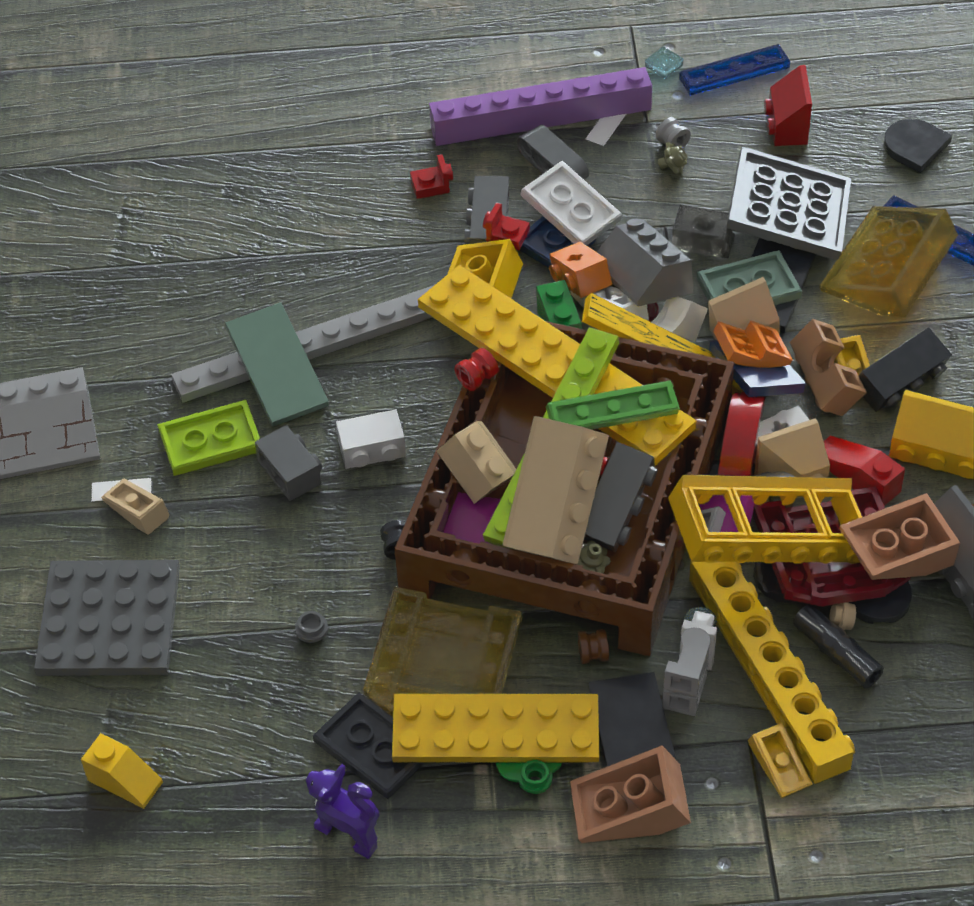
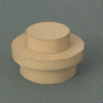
M844 602L832 605L830 620L843 630H851L856 619L855 604Z

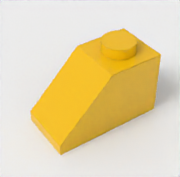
M101 733L81 758L87 781L143 809L163 783L162 778L132 749Z

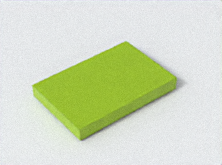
M246 400L157 424L174 476L255 454V441L260 439Z

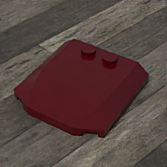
M876 486L851 490L862 517L885 509ZM781 500L754 505L752 515L759 533H818L807 505L785 508L786 505H783ZM831 501L820 503L832 533H842L840 531V522ZM821 562L771 563L785 599L817 606L885 597L911 578L872 580L861 562L855 564L849 562H831L827 564Z

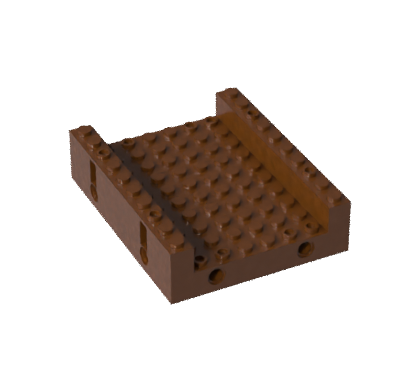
M547 322L579 344H581L587 332L584 329ZM618 337L619 345L610 364L642 385L671 380L680 410L696 420V429L655 466V468H658L654 482L651 487L646 485L641 497L645 498L642 509L638 516L632 515L628 527L632 529L625 546L619 545L616 552L607 549L606 556L610 558L611 562L605 567L604 573L583 569L582 565L490 543L480 542L478 544L457 539L456 535L443 532L458 492H466L437 453V450L458 432L476 421H482L517 469L526 451L534 416L543 418L547 403L553 399L496 360L499 367L497 375L491 379H484L482 385L474 391H470L462 386L396 544L395 559L399 595L430 602L438 582L619 626L618 649L651 656L686 548L668 497L682 475L710 474L731 403L734 362ZM593 429L594 431L604 433L599 429ZM610 436L608 437L605 457L609 459L617 443ZM510 481L486 497L501 499Z

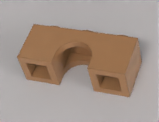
M812 319L789 342L795 353L794 358L800 364L805 374V381L815 395V402L822 411L843 416L867 393L856 370L834 363L836 356L844 349V345L833 325Z

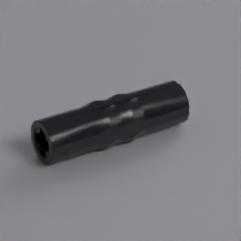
M808 604L797 613L793 620L794 626L816 644L822 653L829 656L833 663L844 669L861 686L869 688L879 680L884 672V667L861 648L855 639L848 636L842 628L835 625L814 605Z

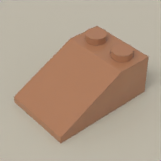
M927 493L840 525V531L872 580L926 576L953 566L960 545V541Z
M663 745L570 781L578 839L581 843L660 835L691 823L680 764Z

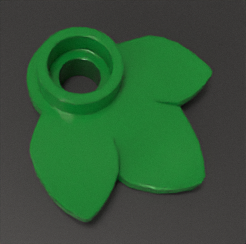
M540 760L496 762L499 773L505 779L518 782L520 787L528 793L538 794L546 791L551 786L552 774L562 766V762H542ZM535 776L541 778L536 781L530 780L531 777Z

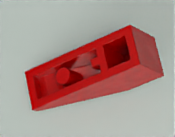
M831 435L823 441L830 464L829 472L838 478H852V489L876 486L884 506L901 492L905 468L882 451Z

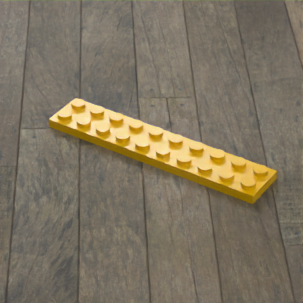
M460 265L418 298V308L476 347L489 351L497 361L552 398L580 346L578 342ZM609 363L594 394L642 386V384ZM679 410L678 414L598 429L619 443L653 456L655 467L696 429V420Z

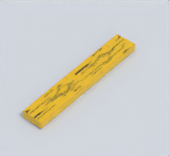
M590 293L585 298L582 322L600 331L625 339L715 358L710 351L597 295ZM733 379L732 395L735 394V392H743L740 386Z

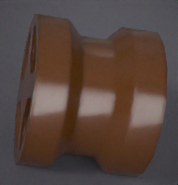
M598 629L595 633L590 634L586 631L578 632V646L582 665L589 664L591 660L609 661L605 629Z

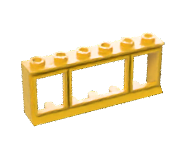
M682 475L668 497L691 562H821L824 564L831 562L855 564L860 562L842 533H832L820 505L825 497H833L830 501L840 525L861 518V513L851 492L852 478ZM712 495H723L738 532H709L699 504L707 503ZM741 495H751L754 504L761 505L766 502L769 496H779L783 505H790L797 496H803L818 533L752 532L739 498Z

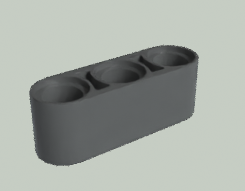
M539 125L517 138V146L521 154L542 174L563 161L582 179L589 177V170L584 160L546 126Z

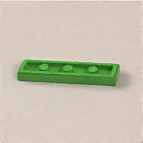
M670 380L547 403L546 410L551 420L593 430L678 414L680 407Z

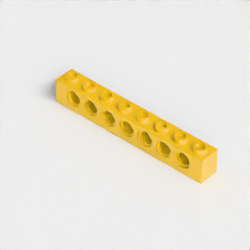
M690 562V582L709 613L714 615L715 623L776 723H783L813 783L817 784L851 770L853 754H855V747L851 738L848 735H843L835 713L824 705L818 686L814 682L811 683L807 678L801 659L797 656L794 657L790 651L787 637L782 631L778 632L773 624L770 610L766 606L763 607L758 600L755 586L744 578L740 563ZM799 712H806L808 714L804 715L800 714ZM816 738H821L826 741H818L816 740Z

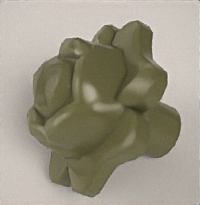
M670 142L666 143L664 157L658 159L659 167L661 169L669 167L675 174H683V167L687 164V154L682 146H676Z
M589 540L587 544L583 542L578 565H582L583 569L604 573L605 567L611 561L606 556L608 552L606 548L596 544L593 540Z

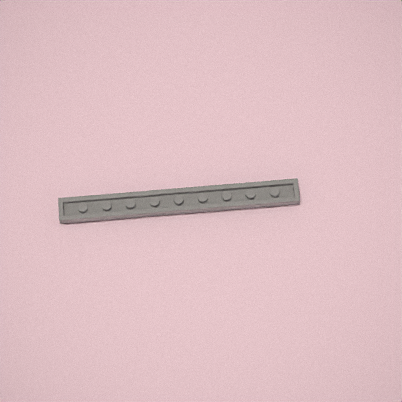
M433 286L297 331L296 334L310 360L433 318L418 308V298ZM237 352L171 374L182 403L250 380Z

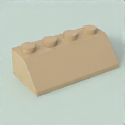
M534 416L502 546L578 565L609 435L585 427Z

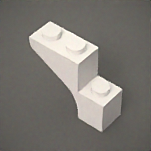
M680 297L667 299L662 310L651 323L684 339L696 342L708 308Z

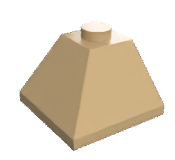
M816 418L758 437L754 475H760L765 472L785 471L794 475V477L828 478L830 464Z

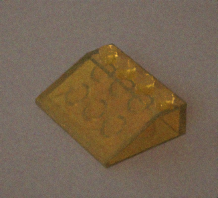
M872 206L842 251L839 260H836L820 284V290L881 316L906 317L958 236L947 210L938 208Z

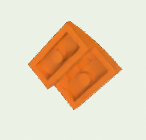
M750 320L746 329L742 330L718 321L713 330L727 360L735 364L771 368L790 365L793 360L777 330Z

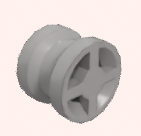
M669 117L658 126L655 137L662 144L670 142L684 148L691 138V132L685 126H680L677 119Z

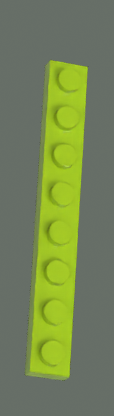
M589 327L551 402L593 395L619 345L618 336ZM546 410V412H545L543 418L549 419L548 413H547V410ZM524 455L483 533L485 542L498 546L503 544Z

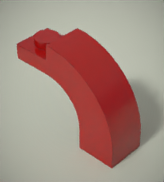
M735 392L732 395L724 432L718 475L752 476L756 442L766 397H748L745 392Z

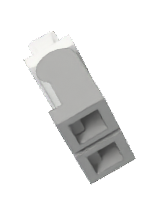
M695 611L692 621L684 620L681 629L678 663L668 661L665 669L663 709L691 716L696 715L707 679V670H711L714 663L717 627H713L714 615Z

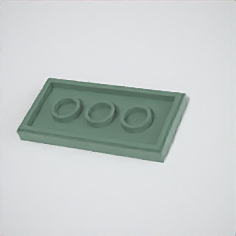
M281 302L225 322L229 336L272 427L329 406L326 394Z

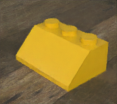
M510 239L459 245L448 274L460 265L512 299L523 262Z
M905 390L892 436L889 457L929 467L933 470L952 473L963 478L974 479V407Z

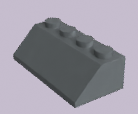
M630 219L626 224L617 225L597 251L598 254L607 259L612 283L638 307L693 293L691 259L644 219Z
M955 485L934 504L960 541L954 565L937 572L944 575L950 583L952 592L957 598L962 599L968 607L971 618L974 620V507L958 486Z

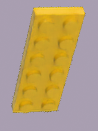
M394 694L393 762H528L530 760H540L542 762H599L598 694Z

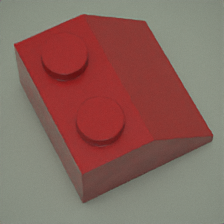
M806 65L798 66L770 87L769 99L764 100L765 116L770 115V118L767 119L768 135H773L774 146L808 145L812 99Z

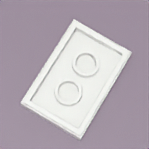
M563 161L556 164L521 190L520 195L574 244L582 242L587 246L621 221L622 218L620 211Z

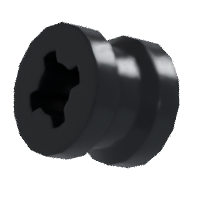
M404 520L390 521L382 526L380 530L381 539L385 542L383 548L387 558L396 560L395 547L406 523Z

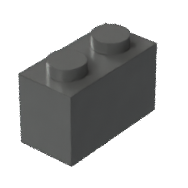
M287 425L255 441L258 462L289 501L322 484L320 471L323 467L316 454L308 452L302 437L298 433L294 435Z

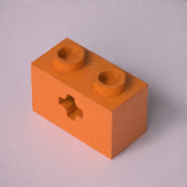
M577 242L549 254L552 264L549 266V270L555 282L565 280L569 291H572L580 298L612 286L607 259L582 242Z

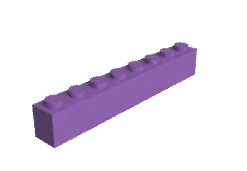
M646 67L431 102L429 103L431 130L435 144L439 146L529 131L539 125L552 127L651 110L652 83Z

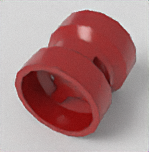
M479 348L471 354L469 360L464 359L457 363L454 370L460 383L466 389L474 391L482 385L484 379H491L497 375L499 367L489 351Z

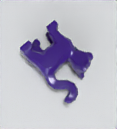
M343 764L336 771L329 769L311 771L305 781L309 794L316 798L315 809L318 818L314 823V828L328 835L334 826L340 831L349 834L356 841V844L353 846L354 851L370 859L378 848L374 827L380 816L378 809L370 800L372 797L370 788L361 782L350 784L348 791L341 788L345 774V766Z

